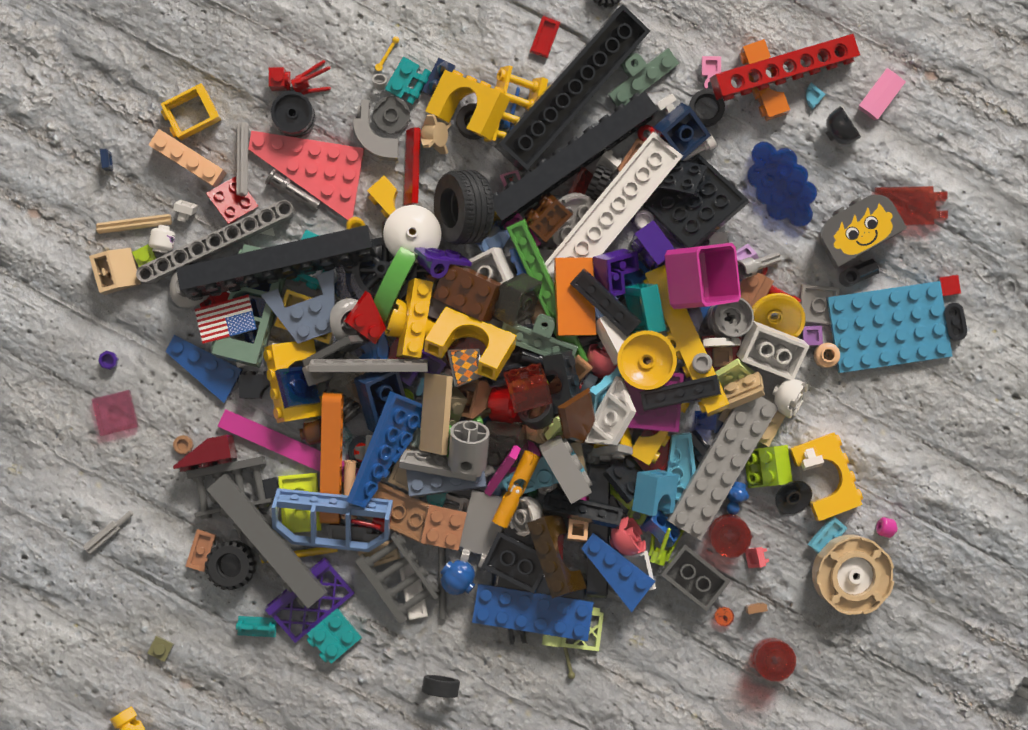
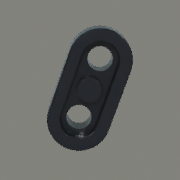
M950 303L944 309L947 333L951 340L959 341L967 335L964 309L959 303ZM951 309L955 311V316L950 315ZM954 328L958 329V335L953 333Z

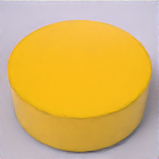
M352 217L347 221L346 229L364 226L365 223L359 217Z

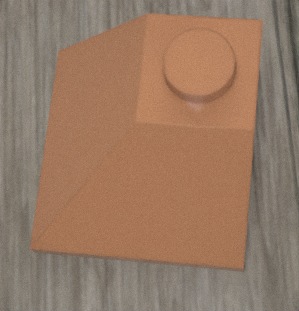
M475 380L458 387L468 399L461 416L474 419L488 408L489 395L494 387L489 388L488 382Z

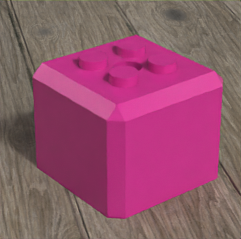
M733 243L667 250L664 255L669 302L673 309L707 307L739 302L741 290L736 247Z

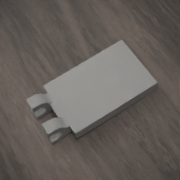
M472 489L460 546L463 547L460 561L468 562L470 552L481 555L479 567H482L498 532H502L503 527L495 524L492 519L503 497L496 495L488 496L485 492Z

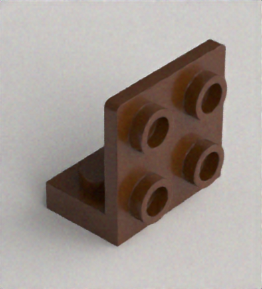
M550 192L543 194L538 199V204L534 208L528 209L523 218L526 220L527 225L545 242L573 215Z

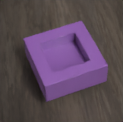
M804 326L802 340L809 346L823 344L822 326Z

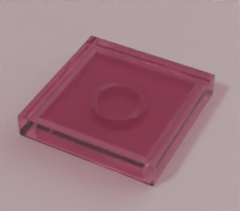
M130 390L92 399L100 436L139 427Z

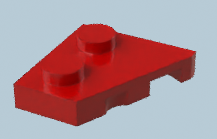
M365 291L344 322L376 344L385 331L386 326L371 294Z

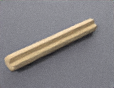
M170 214L102 222L96 224L97 233L102 234L157 227L159 225H171L172 217Z

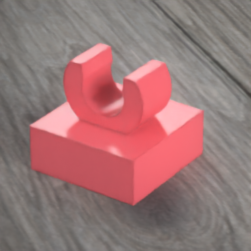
M766 548L744 549L748 568L764 567L769 562V559H765L763 553L767 551Z

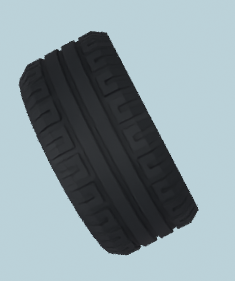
M476 170L449 171L437 183L434 193V216L440 224L441 236L449 243L454 245L479 243L489 235L494 221L493 193L488 180Z

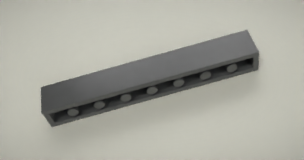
M228 474L222 475L206 489L209 492L208 497L210 500L222 507L220 509L222 514L234 521V528L239 533L243 532L246 535V542L252 548L256 547L260 552L258 554L265 563L269 562L272 566L271 571L276 577L279 578L281 576L285 581L283 584L290 593L293 591L298 596L296 600L303 608L305 606L310 608L328 592Z

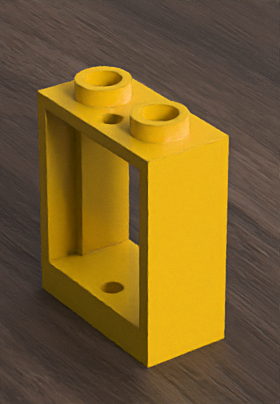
M202 83L161 103L163 108L161 114L165 121L169 120L171 124L169 129L173 137H178L181 141L221 121ZM200 96L210 118L182 132L171 109Z

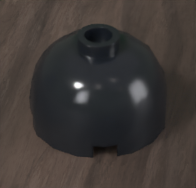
M841 106L829 114L826 119L828 130L825 133L830 141L835 140L838 144L847 145L861 138L858 130L854 127L851 119Z

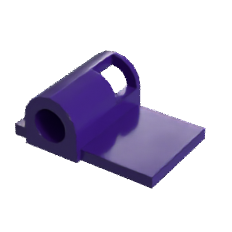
M414 248V252L418 255V264L435 278L445 276L449 264L472 265V262L461 253L453 250L443 251L436 248ZM441 268L444 269L440 274H437Z

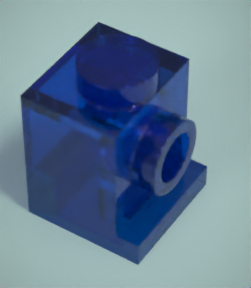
M701 410L695 411L694 429L716 430V414L707 417L706 412L702 413Z

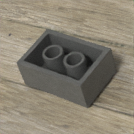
M685 544L679 547L659 573L706 612L731 582Z

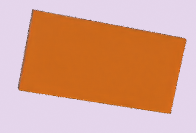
M554 258L557 336L596 335L595 306L570 284L584 268L594 277L593 258Z

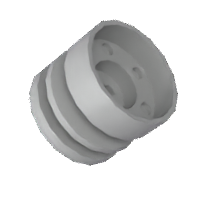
M740 298L739 302L713 305L708 309L706 315L707 327L717 338L732 339L742 336L750 330L754 321L753 309L743 298ZM729 317L730 320L725 322L724 318Z

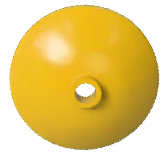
M783 293L769 294L759 299L752 306L754 321L794 337H798L805 326L804 309L800 302L790 295Z
M640 331L632 334L622 343L618 352L617 363L620 374L627 383L638 389L652 390L663 386L673 376L677 365V356L674 346L664 335L655 331ZM646 357L651 359V363L648 365L643 363V359Z

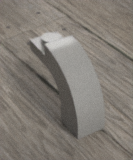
M361 100V105H358L357 115L361 119L353 118V126L359 142L368 153L376 158L387 161H399V140L381 138L372 132L370 128V101Z

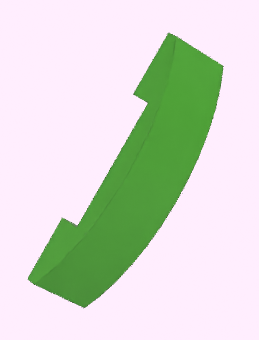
M400 247L374 298V303L384 324H386L408 273L411 272L418 257L417 254L403 247Z

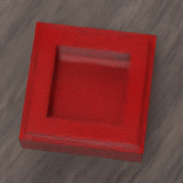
M958 275L938 278V281L941 282L943 297L961 294Z

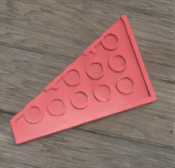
M251 131L249 151L345 219L349 220L354 216L364 148Z

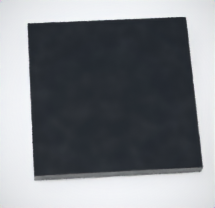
M699 153L688 161L707 166L697 187L699 189L698 197L694 196V198L686 196L685 193L681 196L679 193L664 192L663 189L657 188L643 204V207L686 248L700 246L749 203V200Z

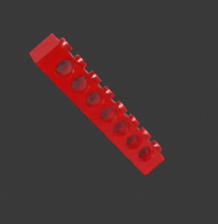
M849 34L717 73L709 79L716 100L723 98L724 101L735 98L734 95L739 93L741 96L750 94L752 89L758 88V91L769 88V84L772 83L778 86L786 83V79L792 78L794 81L803 78V74L809 73L811 76L820 73V69L823 68L827 70L837 68L839 63H843V65L855 62L854 59L860 56L854 34ZM834 50L838 51L839 57L835 55ZM817 55L822 57V62L818 60ZM800 60L805 62V67L801 65ZM783 65L788 67V72L784 70ZM766 70L771 72V77L767 76ZM749 75L753 76L754 83L749 80ZM731 80L737 83V88L732 86Z

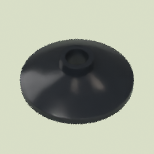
M791 481L779 489L775 497V504L782 513H798L809 505L812 499V490L803 481Z

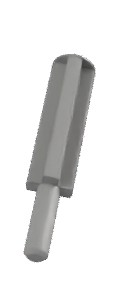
M128 511L117 522L113 520L83 545L86 552L92 554L120 530V526L133 516V512Z

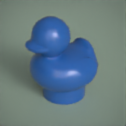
M735 482L726 497L731 501L726 507L729 514H737L740 510L738 503L749 499L746 484Z

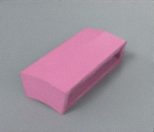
M887 68L860 103L858 109L873 120L879 119L906 81Z

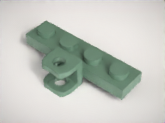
M666 48L648 63L638 53H631L621 64L622 69L629 78L610 91L608 96L616 107L622 103L626 105L630 102L629 99L638 92L639 94L676 67L679 62L669 48Z
M545 314L538 315L532 329L508 320H504L501 328L517 335L516 346L544 356L550 353L572 350V354L575 357L578 349L576 345L551 337L555 319ZM546 322L548 326L544 327L541 324Z

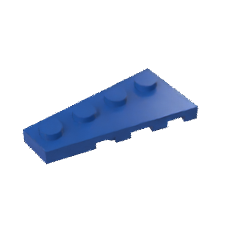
M176 335L173 336L165 351L224 404L227 402L239 379V375L243 371L237 366L215 357L213 354Z
M594 533L581 548L631 612L655 583V580Z

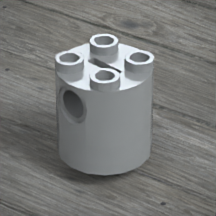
M472 420L461 421L451 427L448 466L451 468L452 474L479 477L482 475V471L485 470L490 434L489 429L482 423Z

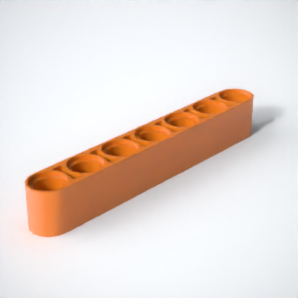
M323 393L320 493L342 494L343 393ZM319 513L320 523L340 524V514Z

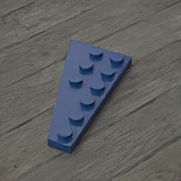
M390 391L347 502L363 508L367 506L378 490V484L383 477L386 478L389 474L388 469L392 463H396L412 441V435L415 430L421 428L423 404Z

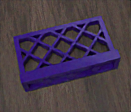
M326 557L309 569L317 579L321 577L320 583L322 585L334 586L333 596H323L320 598L318 609L306 608V606L304 608L293 607V600L298 596L293 591L290 593L287 589L265 606V611L275 619L295 643L355 594ZM329 570L334 575V583L322 582L323 575ZM336 586L345 587L348 593L344 597H335ZM321 599H331L332 607L320 609ZM281 610H290L289 620H281L277 613ZM292 610L304 611L303 621L291 620ZM306 611L318 612L317 619L314 622L305 621ZM291 624H302V632L295 636L291 632Z

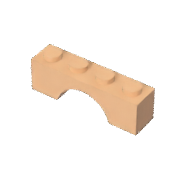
M158 129L149 143L152 149L184 167L214 188L220 185L227 174L222 168Z

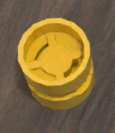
M132 706L109 719L115 729L145 730L142 722L136 720L137 714Z

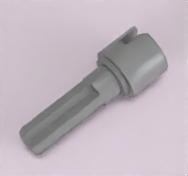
M773 253L758 259L748 257L737 261L739 279L743 280L757 274L758 270L780 263V254Z

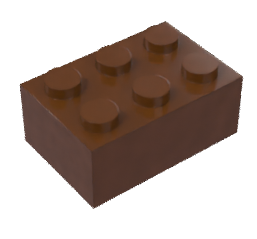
M449 264L446 275L441 277L433 298L480 321H491L505 285L466 266Z

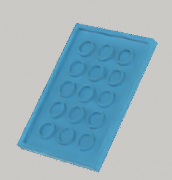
M940 281L826 298L833 343L840 351V359L837 363L838 373L953 356L945 322V306Z

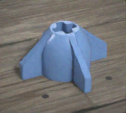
M496 221L489 235L482 242L475 244L479 246L482 252L493 247L503 249L510 235L508 230H502L503 226L500 227Z

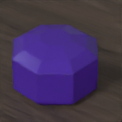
M105 351L100 354L98 362L102 368L111 370L117 366L119 359L116 353Z

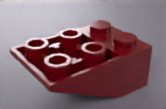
M233 435L207 438L177 462L173 469L186 472L195 470V466L205 468L214 466V462H218V464L233 462L232 459L237 458Z

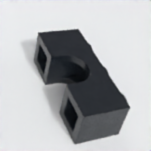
M572 350L542 356L546 376L555 375L562 383L561 391L550 395L554 414H558V406L581 393Z

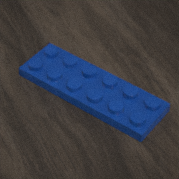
M478 583L472 623L588 641L594 602L566 597L552 599L551 595L534 594L529 591Z

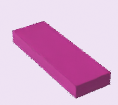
M513 446L490 479L484 491L485 494L491 496L517 459L521 450L520 447Z

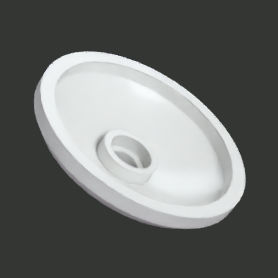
M416 205L404 206L395 210L388 217L383 231L384 242L388 251L394 257L400 247L417 254L414 252L415 247L438 249L441 241V227L434 214L426 208ZM410 229H415V230H416V234H415V235L409 234V230H410Z

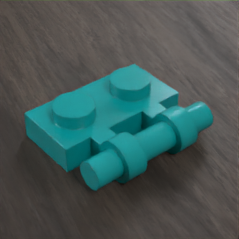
M403 56L385 87V91L401 99L406 93L409 95L406 102L413 105L415 100L419 99L420 91L424 84L428 82L431 71L425 68L422 74L417 73L420 65ZM413 79L417 80L413 89L409 88Z

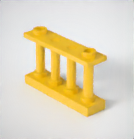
M513 66L500 67L497 73L496 86L506 91L505 95L511 98L509 102L525 107L526 110L547 88L548 79L534 78L531 82L511 75ZM509 82L528 88L530 91L528 100L507 93ZM504 112L501 119L515 124L520 117ZM498 124L492 139L484 138V141H496V137L501 139L506 132L498 130Z

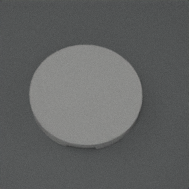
M571 193L558 200L573 215L551 237L556 245L559 246L595 203L590 197L581 193Z

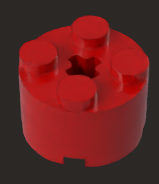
M507 385L498 388L494 387L491 390L488 408H491L489 418L493 422L511 425L523 424L518 415V405L526 395L522 387Z

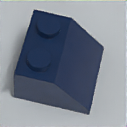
M680 103L653 127L660 138L683 155L682 161L711 136L693 109L684 103Z

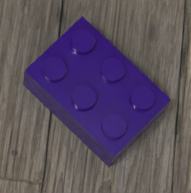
M654 220L637 231L631 240V248L633 251H637L638 254L640 253L644 259L642 263L649 270H654L664 265V255L667 250L675 249Z

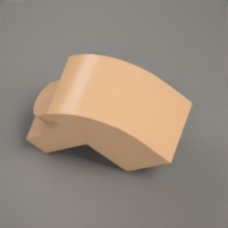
M569 518L567 541L587 542L589 523Z

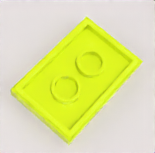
M317 473L278 476L280 489L319 492ZM281 508L282 524L291 532L311 531L309 510ZM316 511L317 531L322 530V524L319 520L320 512Z

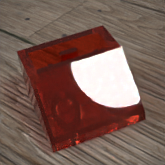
M541 363L531 364L527 367L512 369L503 373L514 413L552 404L549 385Z

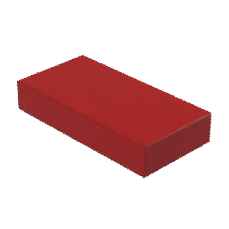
M543 16L530 53L548 59L561 22Z

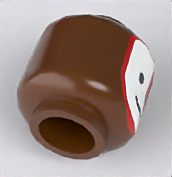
M321 419L304 421L303 428L299 429L301 440H305L308 445L321 443Z

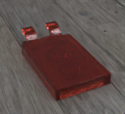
M934 186L875 187V195H883L889 198L906 226L934 225V220L948 219V210L936 211V201H946L948 199V191L934 192Z

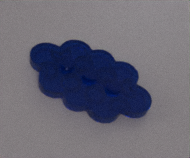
M768 142L757 143L751 151V158L754 164L747 172L748 183L756 188L755 196L757 200L766 205L767 214L771 219L781 221L787 218L795 227L806 226L813 217L810 204L817 196L816 187L813 183L807 181V169L797 164V156L793 150L782 148L776 151L775 147Z

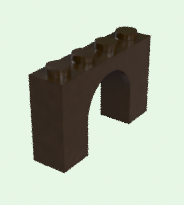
M556 515L544 516L528 522L527 525L552 599L586 589L581 570L570 571L562 561L558 550V536L568 533L563 517Z

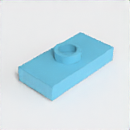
M832 516L807 545L818 554L830 540L842 536L847 527L835 516Z

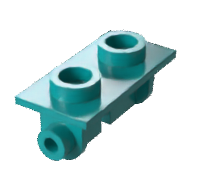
M238 616V622L236 623L237 635L276 637L277 622L274 618Z

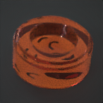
M722 606L715 611L714 619L719 625L728 626L734 620V613L730 608Z

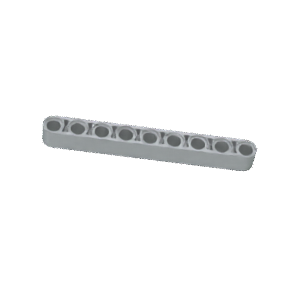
M287 200L279 201L140 266L136 271V276L138 280L145 284L155 283L174 274L178 267L200 262L290 220L295 215V208ZM289 206V213L281 214L282 207ZM272 214V220L268 223L264 222V216ZM255 222V228L248 231L246 228L247 224ZM232 230H237V237L230 239L229 233ZM220 238L219 246L213 247V239ZM198 246L203 247V252L200 255L195 254V249ZM180 254H185L186 258L183 263H178L177 261ZM163 262L168 263V268L165 271L160 270V265ZM146 270H150L151 275L145 280L143 273Z

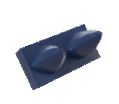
M438 57L422 93L432 97L444 70L452 72L455 70L456 65Z

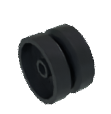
M295 91L284 92L274 100L271 107L272 120L278 130L285 136L302 137L308 134L314 127L316 120L315 110L309 99L302 93Z

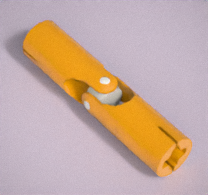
M524 450L508 485V491L503 496L492 519L495 524L508 528L519 505V498L523 495L540 460L538 455ZM517 479H524L523 487L514 482Z

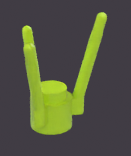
M667 529L661 548L656 547L655 550V536L651 533L650 550L648 553L651 556L650 562L664 566L665 562L669 561L670 555L683 535L684 530H680V536L674 545L669 548L668 552L665 550L671 529Z

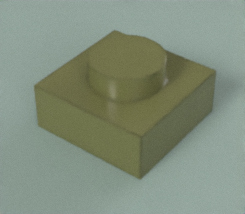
M157 635L147 654L165 662L174 643Z

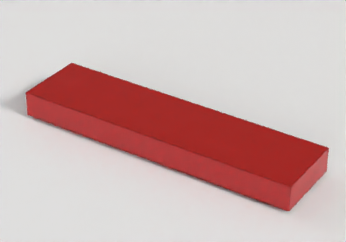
M418 127L406 130L404 205L406 206L418 204L421 129Z

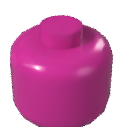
M882 517L876 524V532L879 536L891 538L898 530L895 520Z

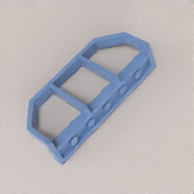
M277 488L271 507L272 528L291 544L370 552L389 539L393 500L371 498L367 506L363 508L347 502L348 495ZM278 507L309 510L311 537L295 535L279 522ZM316 511L346 514V540L317 537ZM351 515L385 518L384 533L370 542L351 541Z

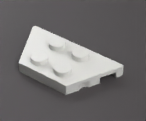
M615 377L595 413L596 420L585 443L617 446L634 417L636 410L621 377Z

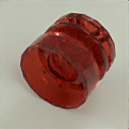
M731 514L720 515L714 519L708 533L710 542L716 552L729 558L739 557L745 553L752 539L751 531L745 521L737 515ZM728 530H731L734 534L730 539L724 535L728 533Z
M767 637L759 640L753 647L751 662L754 669L765 679L782 681L794 672L796 656L793 649L784 641L775 637ZM773 656L778 658V663L776 665L774 663H771L773 661Z

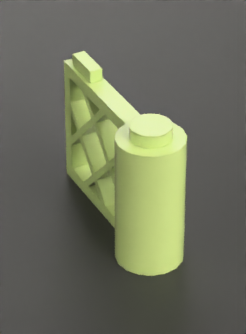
M593 607L592 615L598 616V624L593 628L590 627L589 634L592 633L596 638L595 646H588L582 640H577L573 644L566 643V638L545 634H543L542 645L599 651L604 612H600V608Z

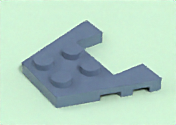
M334 270L316 275L323 295L286 308L279 289L261 294L262 298L298 344L332 332L330 328V313L335 305Z

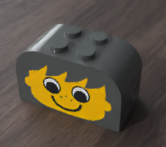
M871 195L864 199L859 197L850 202L847 209L841 207L833 212V217L828 219L821 229L820 242L834 268L837 269L907 229V226L889 198L883 195Z

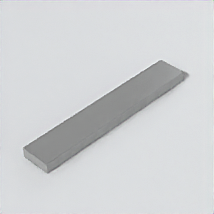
M311 359L309 372H428V360Z

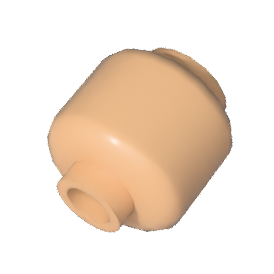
M824 343L815 349L813 358L818 366L830 368L839 362L840 351L836 345Z

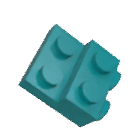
M339 608L334 610L307 633L309 636L307 638L308 643L313 648L317 646L321 651L319 656L325 663L329 661L331 664L362 638Z

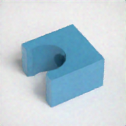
M660 469L637 472L632 511L650 516H656L657 510L673 513L679 474Z

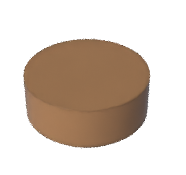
M185 435L178 436L173 442L174 450L182 455L190 453L194 446L192 439Z

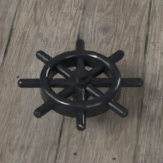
M387 220L382 222V237L374 239L375 248L382 246L381 260L376 257L371 261L375 266H361L362 261L354 262L352 266H337L335 269L337 273H352L354 283L359 290L351 297L352 299L359 300L363 293L367 291L374 300L377 293H374L371 289L380 280L382 283L394 259L393 256L389 260V251L383 237L384 226ZM414 263L397 299L400 300L406 297L408 282L417 278L418 274H431L423 267H418L417 263ZM361 274H375L366 284Z

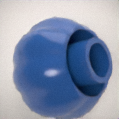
M456 560L452 563L449 561L440 572L443 575L441 585L451 595H460L465 592L469 594L475 587L473 583L475 571L468 562Z

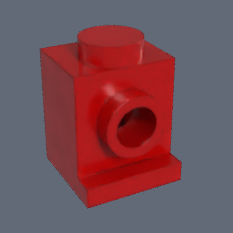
M269 67V87L271 91H291V72H286L284 67Z

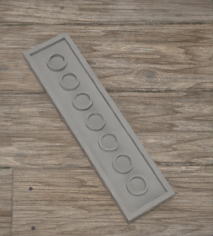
M760 397L731 410L667 521L697 539H702L777 412L778 407L775 404Z

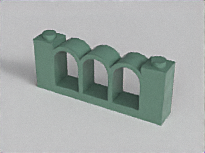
M244 244L243 249H240L238 254L262 248ZM286 278L279 279L278 282L271 284L269 292L279 289L280 294H282ZM243 287L240 291L231 292L228 300L245 295L262 298L261 294L267 292ZM266 303L262 318L254 317L255 324L259 325L254 344L226 337L212 342V354L217 358L260 368L264 347H266L275 313Z

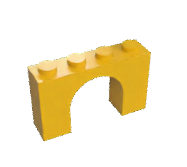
M444 70L425 111L429 114H435L436 118L449 123L459 102L465 96L475 93L477 106L467 129L476 135L491 140L511 98L505 95V90L497 86L493 89L490 84L484 81L477 83V79L469 75L465 78L462 73L456 70L452 72Z
M445 307L425 338L424 352L442 359L452 342L461 337L477 338L487 347L479 360L478 374L496 381L515 349L517 335L460 313L457 310Z
M314 339L299 344L294 341L264 347L263 357L267 362V378L271 386L270 397L274 403L273 414L277 423L321 416L322 396L305 399L298 398L290 393L285 383L286 371L292 363L300 362L316 353Z
M835 432L788 449L795 467L801 466L802 461L805 460V450L813 448L816 456L822 455L823 459L831 462L838 471L839 482L834 492L809 503L816 521L827 519L862 505V493L855 487V475L853 471H849L847 466L849 464L846 453H842L840 448L842 442L839 435H835Z

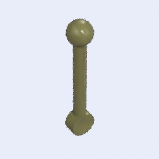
M563 647L569 671L568 678L574 679L575 673L572 671L568 649Z

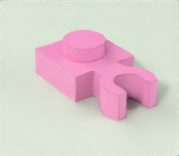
M702 56L701 77H707L704 82V89H708L709 78L717 73H721V56Z

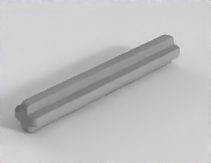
M245 122L237 124L236 194L239 196L248 194L249 125Z

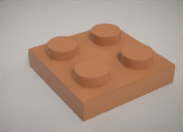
M428 504L420 543L458 551L467 512Z

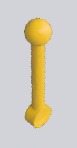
M398 37L392 38V43L382 60L375 65V69L378 72L382 71V65L395 44L399 43Z

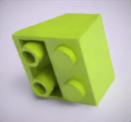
M788 445L754 449L745 464L748 488L784 485L793 481Z

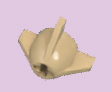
M428 114L421 129L420 138L423 148L433 147L440 154H447V129L452 125L451 122H437L435 114Z

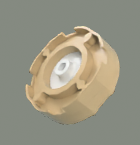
M843 535L830 540L817 554L813 564L812 579L818 595L835 610L847 615L868 614L878 609L891 594L894 586V566L890 556L876 542L859 535Z

